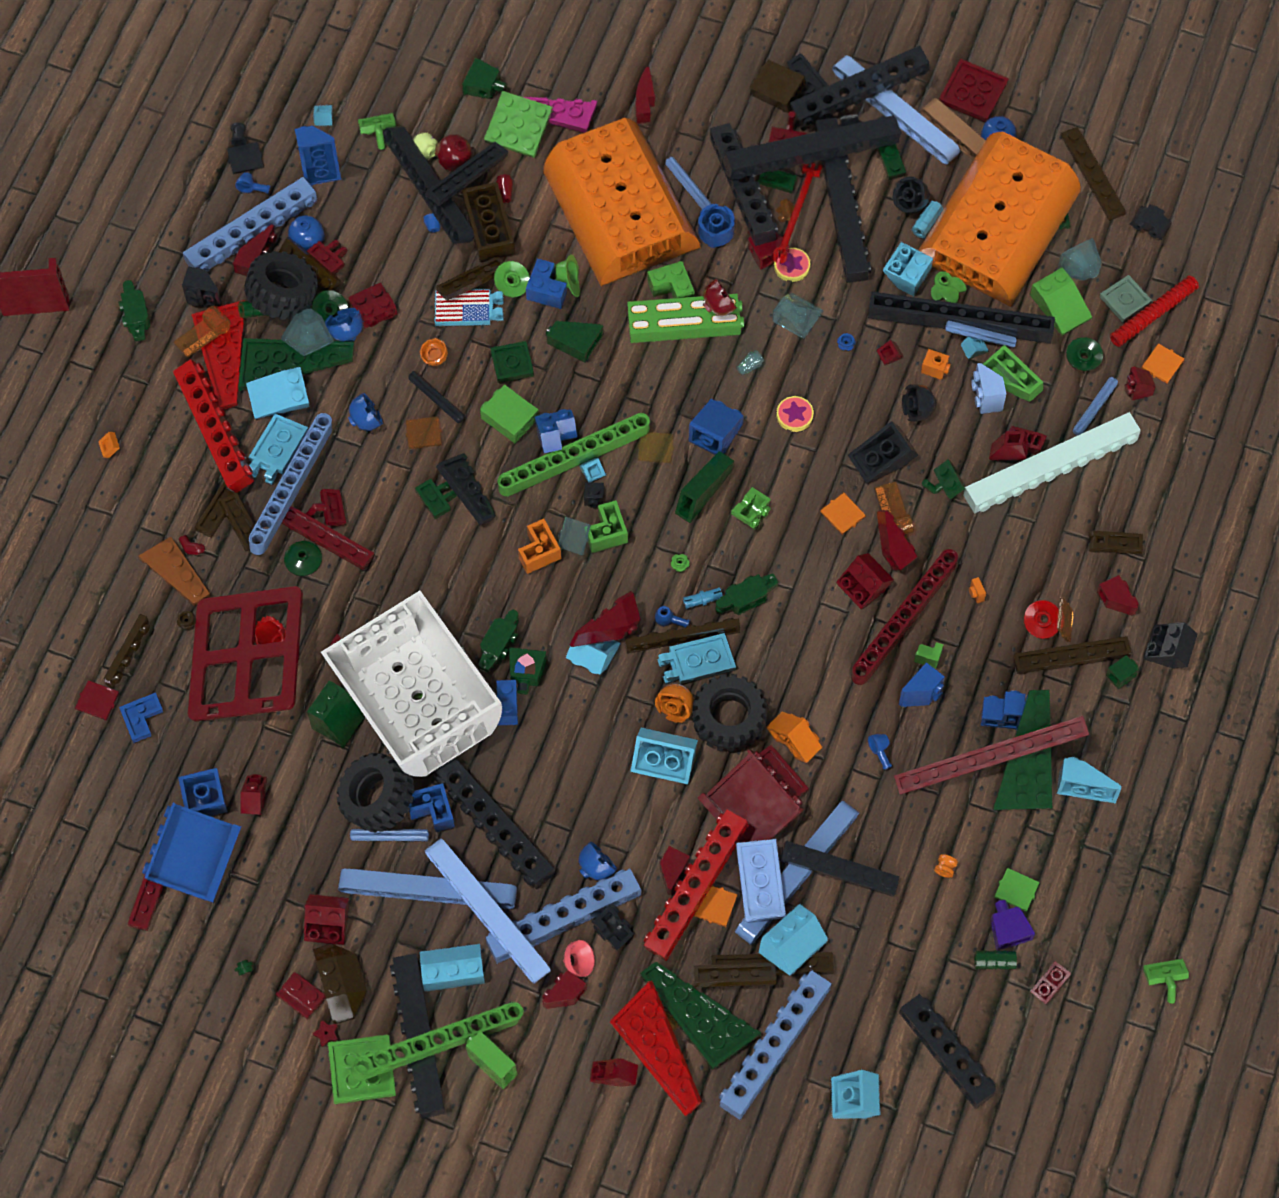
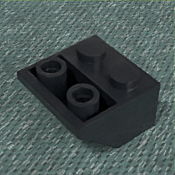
M188 266L182 283L186 302L191 306H202L207 309L222 306L218 288L208 272L204 269Z
M1185 622L1154 625L1144 659L1169 668L1188 667L1198 633Z

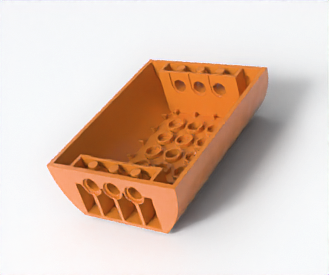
M622 118L559 142L548 155L543 173L600 286L700 248V242L644 134L633 120ZM619 186H624L626 189L624 191H618L616 188ZM639 215L641 218L639 220H633L631 216Z
M1005 132L993 133L987 137L918 251L933 258V268L941 272H947L951 277H958L966 285L1011 307L1081 192L1079 179L1068 163ZM1015 175L1023 179L1021 181H1014L1012 177ZM1002 204L1005 206V209L999 211L995 209V205ZM984 233L987 235V238L980 240L977 238V235Z

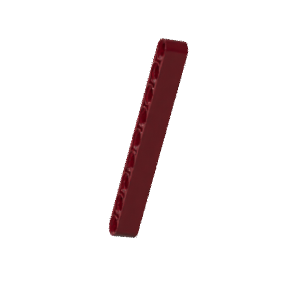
M946 549L940 554L852 668L851 679L855 684L863 685L871 678L952 574L958 560L956 551ZM945 559H951L953 562L948 563ZM934 573H940L942 576H935ZM923 587H930L931 590H924ZM912 601H919L920 604H913ZM901 615H908L909 618L904 619ZM890 629H897L898 632L893 633ZM885 643L887 646L881 647L878 644ZM874 657L876 661H869L867 658ZM862 671L865 675L859 676L856 672Z

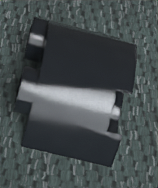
M1149 204L1148 207H1143L1141 205L1129 225L1136 230L1145 229L1149 231L1148 234L1151 237L1162 240L1171 225V219H1167L1164 216L1165 211L1157 206Z
M611 904L600 912L591 923L595 924L593 928L604 941L608 940L612 948L618 951L634 933L630 930L631 925L625 919L620 920L618 917L619 910Z

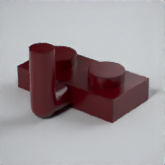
M793 111L788 113L786 129L771 128L768 143L807 134L793 130L795 125V113Z
M322 489L320 491L322 503H314L305 514L313 517L317 511H323L326 526H344L346 519L340 490Z

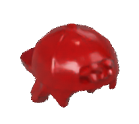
M266 616L261 621H257L254 643L260 645L285 640L286 628L274 617Z

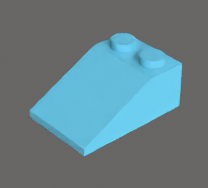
M300 367L284 370L246 383L255 419L309 407Z
M1075 757L1064 758L1059 772L1057 794L1116 803L1121 791V785L1085 761Z

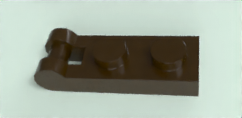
M1109 531L1089 532V539L1091 540L1088 547L1089 552L1096 553L1102 551L1142 554L1143 534ZM1102 539L1104 543H1098V540Z

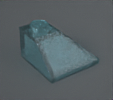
M1091 238L1061 253L1058 270L1063 267L1071 278L1083 281L1098 276L1102 262L1094 239Z
M790 293L784 296L773 310V322L804 339L823 313V310L794 293Z
M311 308L296 314L281 337L282 341L303 356L334 342L322 316Z

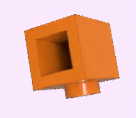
M928 349L922 364L921 373L942 380L944 374H948L951 364L948 363L949 356Z

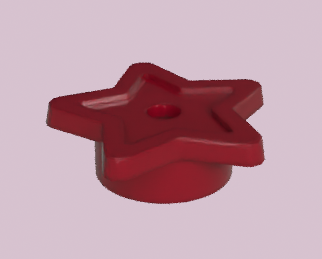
M321 1021L320 1028L314 1031L312 1035L319 1038L321 1046L324 1047L331 1041H338L335 1035L338 1025H328Z

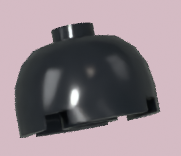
M905 177L899 181L897 187H894L892 198L894 205L902 212L917 213L927 206L930 192L924 181L916 177Z
M909 384L906 386L905 390L907 392L902 396V409L904 415L908 414L910 418L907 420L912 422L923 421L930 417L936 407V398L932 391L925 385Z

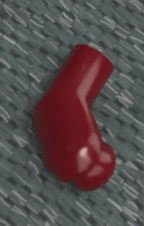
M183 535L178 539L184 551L189 555H200L205 552V546L202 543H191L187 535Z

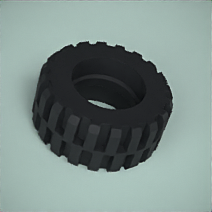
M272 251L271 253L266 252L259 255L251 262L244 285L246 298L249 303H252L253 308L260 310V313L263 315H269L270 318L275 319L277 317L279 320L289 318L290 320L296 318V316L300 317L308 312L313 303L318 286L316 273L310 264L307 265L306 261L302 258L299 259L297 255H290L284 251L282 253ZM272 282L281 283L290 288H282Z
M726 674L720 675L719 679L715 677L709 679V684L704 683L700 691H697L695 701H693L692 719L695 731L699 732V738L702 741L707 740V745L711 748L717 746L718 751L728 749V752H734L736 748L741 751L745 749L747 744L752 746L755 743V739L761 737L767 718V702L763 698L762 690H757V684L753 681L749 683L748 678L744 676L741 679L737 678V674H731V677H726ZM732 700L739 702L747 709L748 717L738 725L726 726L718 723L712 717L711 710L719 702Z
M383 753L363 755L359 757L360 760H354L350 768L347 767L345 769L344 776L340 778V787H337V794L339 795L337 797V804L341 814L348 821L366 831L383 832L387 830V827L391 829L396 826L397 821L401 822L404 818L403 815L410 810L409 805L414 799L412 793H414V785L412 783L414 781L412 775L405 773L393 758ZM384 779L381 795L374 803L368 806L367 800L371 789L377 782Z

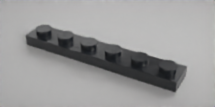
M493 142L428 189L426 196L440 206L506 158L509 151L497 142Z
M785 841L780 858L782 862L892 897L895 896L900 876L790 841Z

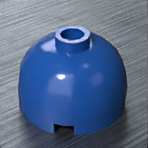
M996 116L985 122L980 135L986 140L993 133L1005 132L1017 138L1015 125L1011 120L1003 116Z
M306 215L296 218L288 229V237L306 251L318 241L322 243L325 239L321 223L311 216Z
M356 308L340 310L334 318L331 315L326 319L325 325L328 332L334 339L339 341H354L363 328L362 316Z
M362 393L352 400L349 405L350 416L348 419L353 427L357 425L361 430L371 431L382 425L383 419L379 411L376 412L375 404L366 393Z
M592 841L579 854V864L581 866L579 871L586 879L589 877L596 881L607 879L617 871V868L612 860L601 852L602 849Z

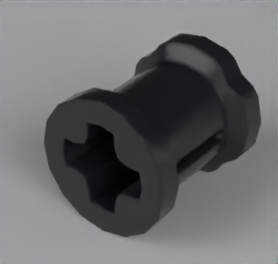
M239 122L233 123L230 126L232 131L231 144L234 146L245 145L247 141L245 138L246 125Z

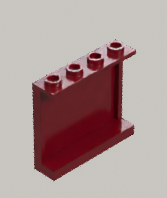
M49 258V268L0 272V309L3 316L69 311V293L56 258Z
M748 750L749 754L707 794L702 793L698 797L700 802L716 820L727 809L748 821L749 826L739 843L774 839L805 810L801 805L803 803L796 794L792 795L788 791L790 789L789 785L784 780L780 781L776 777L777 772L772 766H766L763 762L765 758L758 751ZM726 829V832L730 835L731 831Z

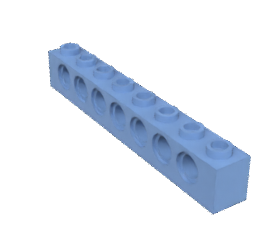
M304 177L300 178L184 251L185 262L190 267L204 269L208 272L210 268L221 264L226 258L237 254L242 246L271 224L274 225V228L281 226L291 217L297 216L302 210L313 206L317 202L315 190Z
M631 869L626 871L620 870L615 873L614 877L601 879L595 886L590 888L584 887L579 890L578 894L565 896L560 900L561 902L554 905L548 904L543 907L542 911L529 913L523 920L519 922L512 921V923L520 932L526 928L532 930L529 935H522L534 947L595 918L608 905L613 904L615 907H618L641 896V888ZM614 886H620L622 890L619 892H614L612 888ZM601 894L604 898L598 901L594 899V896ZM578 903H584L586 907L583 909L576 908V905ZM565 911L568 915L561 918L558 916V913ZM542 920L550 922L548 926H541L539 923ZM489 933L486 937V943L496 963L498 964L511 958L495 937Z
M812 970L808 975L804 974L798 983L801 986L797 991L793 990L787 999L789 1001L787 1006L780 1008L776 1015L778 1019L774 1024L771 1022L765 1030L766 1036L763 1040L759 1039L753 1048L755 1050L753 1055H748L742 1063L744 1067L741 1072L734 1074L730 1081L732 1083L730 1088H725L719 1096V1099H721L720 1107L741 1120L831 989L832 983ZM809 991L813 994V997L806 998L803 996V993ZM798 1007L802 1010V1013L797 1015L791 1010ZM782 1024H789L791 1029L784 1031L780 1026ZM771 1040H777L780 1043V1045L778 1047H772L769 1045V1042ZM760 1056H765L768 1062L762 1064L757 1059ZM748 1073H755L757 1078L749 1080L746 1075ZM737 1089H742L746 1094L738 1097L734 1092Z

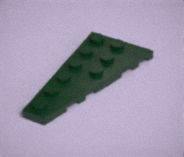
M243 338L239 391L247 389L246 383L284 370L300 367L303 375L353 362L354 342Z
M1049 689L1028 691L1015 737L1050 726ZM1051 747L1007 761L992 809L1052 808Z
M654 962L640 972V976L646 984L649 981H653L662 1005L712 1070L762 1035L760 1031L746 1024L747 1022L741 1018L739 1019L734 1016L729 1010L704 993L694 989L692 985L678 978L676 974L658 962Z

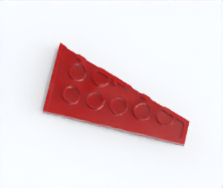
M241 301L191 314L199 341L214 330L220 328L223 331L201 347L213 391L219 400L217 403L223 410L235 407L238 404L244 318L240 317L238 311V304Z
M649 981L609 1022L682 1113L687 1116L702 1100L654 983Z

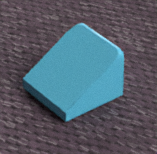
M314 106L315 126L332 125V106Z
M967 337L961 343L968 359L989 351L983 340Z
M594 458L579 465L588 482H593L606 475L599 458Z

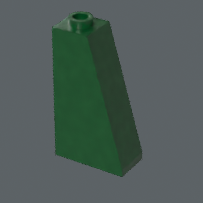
M719 451L682 488L675 514L691 523L730 475L734 460Z

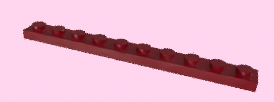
M1084 716L910 770L895 775L894 778L901 795L1088 736L1089 731Z

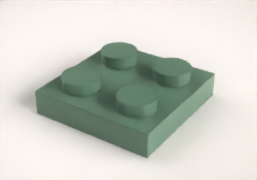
M1130 275L1100 293V298L1122 323L1152 303L1150 297Z

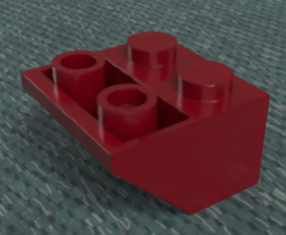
M867 553L858 555L836 583L860 609H863L883 594L894 579Z
M309 894L305 904L304 941L344 945L348 922L349 898Z

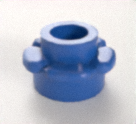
M844 333L837 340L838 347L841 350L850 351L854 348L855 339L851 334Z

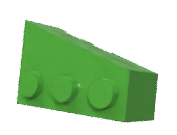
M1005 345L983 363L984 366L1003 377L1007 392L1028 402H1031L1043 391V381Z

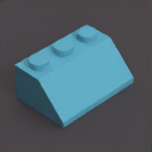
M640 728L636 738L631 772L688 784L698 740Z
M799 904L762 937L759 953L788 975H791L828 941V938L816 916Z
M480 944L420 952L424 991L485 984Z

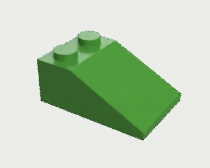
M1063 267L1032 285L1030 296L1046 316L1055 317L1054 327L1062 336L1092 319V315L1074 281Z

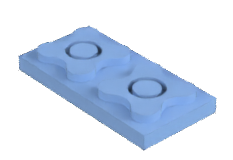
M776 839L736 843L745 922L784 918L786 913Z

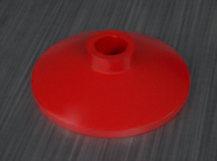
M1039 600L1027 608L1024 615V624L1031 635L1041 639L1050 638L1060 630L1062 614L1054 603L1047 600ZM1043 615L1047 616V622L1042 621Z

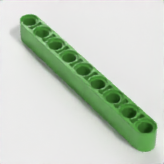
M639 413L570 443L562 447V450L550 452L501 474L498 477L499 493L503 496H511L646 436L650 431L648 415ZM610 438V439H612V440H611V441H605L604 439ZM572 453H577L578 455H577V456H571L570 454H572ZM554 461H561V463H559V464H555V463H553V462H554ZM538 468L544 469L543 471H537ZM523 475H524V476H527V478H525V479H521V478H519V477H521V476H523ZM504 483L510 484L509 486H503Z
M511 1002L360 1056L353 1064L352 1075L357 1080H365L465 1044L473 1034L477 1035L480 1031L487 1036L512 1027L521 1019L523 1008L519 1003ZM508 1011L515 1012L517 1017H511ZM490 1018H496L498 1024H493ZM472 1024L478 1025L479 1028H480V1030H479V1031L473 1030L472 1027H471V1025H472ZM458 1031L461 1037H455L452 1032ZM433 1038H440L443 1043L437 1044ZM419 1044L424 1050L418 1051L414 1045ZM401 1051L405 1057L399 1058L395 1052ZM382 1058L385 1060L386 1064L381 1065L376 1061V1059ZM363 1065L367 1071L362 1072L358 1070L357 1066Z

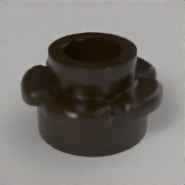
M183 611L178 616L177 624L179 627H183V629H190L196 623L194 614L189 611Z

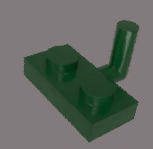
M949 459L933 470L939 483L933 485L927 479L922 481V486L931 493L937 494L943 489L950 499L966 489L953 463Z

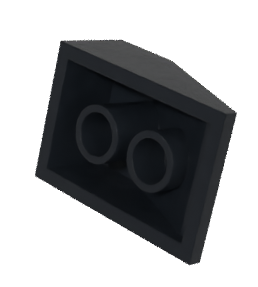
M893 421L848 454V457L866 484L904 467L918 456V453L902 429Z

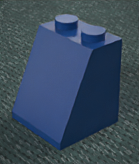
M710 399L689 424V442L714 455L719 451L724 454L742 427L744 415L737 409L727 407L721 401Z

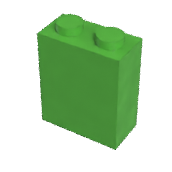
M505 384L501 389H497L492 398L484 402L480 408L481 419L513 443H516L535 423V417L539 416V410Z
M481 1031L477 1035L473 1034L467 1040L466 1049L468 1057L502 1089L517 1076L516 1064Z

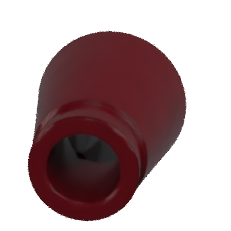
M507 174L499 175L496 182L499 186L503 203L511 202L513 179Z

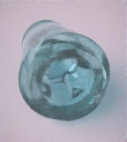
M757 350L750 351L736 368L743 376L761 367L764 359Z

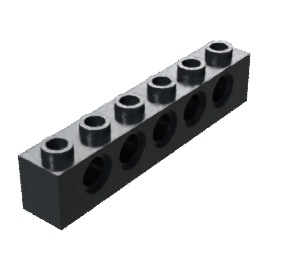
M918 994L900 1007L899 1014L976 1110L995 1095L997 1091L996 1084L990 1077L987 1078L984 1075L982 1066L977 1061L974 1062L967 1047L960 1045L955 1032L952 1029L948 1030L944 1025L945 1021L942 1016L932 1010L930 1001ZM926 1015L929 1020L922 1022L918 1016ZM939 1031L941 1037L935 1038L931 1035V1032ZM947 1046L952 1047L954 1053L948 1054L944 1051V1048ZM962 1062L967 1066V1069L960 1070L956 1064ZM977 1079L980 1085L973 1086L969 1080Z

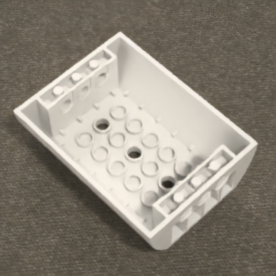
M421 591L408 597L321 652L395 761L408 775L427 776L490 736L499 723L502 713L500 700ZM396 666H403L400 672L393 671ZM415 694H423V697L421 699H413V696Z

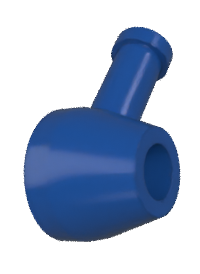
M247 172L237 179L235 185L237 190L243 193H250L256 190L269 194L270 185L254 183L253 176Z
M433 213L423 217L424 224L429 232L440 230L441 225Z
M661 606L655 613V621L660 626L665 627L674 623L687 627L691 622L689 619L686 620L674 616L673 611L667 606Z
M874 734L869 736V747L874 754L878 755L883 770L892 767L884 752L890 745L887 735Z

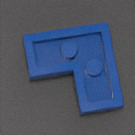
M156 693L119 707L133 743L152 736L145 719L163 712Z

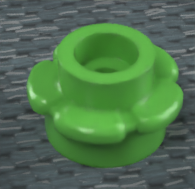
M684 554L674 555L671 562L672 568L677 572L685 571L690 564V561L687 559L688 557Z

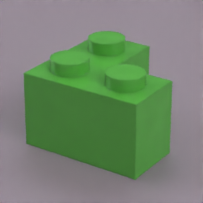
M682 261L647 271L648 285L653 297L670 292L673 298L694 297V289Z
M617 501L598 505V516L601 523L586 527V538L591 553L628 543V532Z

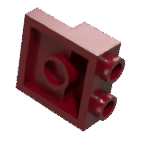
M381 282L348 297L352 308L360 311L364 329L374 327L379 322L391 319L397 314L396 305Z

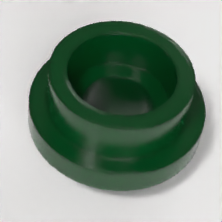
M248 959L237 963V968L234 970L238 972L239 976L254 970V962H249Z

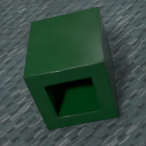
M1126 655L1108 668L1106 676L1117 689H1120L1137 676L1139 671L1138 665Z

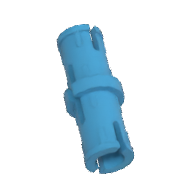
M720 587L706 592L702 590L698 594L683 597L685 608L688 609L701 604L705 606L709 602L720 599L723 596L722 592H720Z

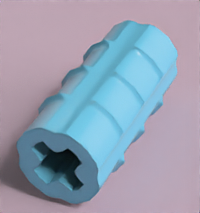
M931 201L925 207L923 213L920 214L919 219L916 220L912 227V231L917 237L925 238L944 209L940 203Z

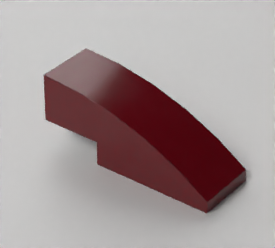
M650 67L645 68L637 87V124L651 122L650 107L655 106V94Z

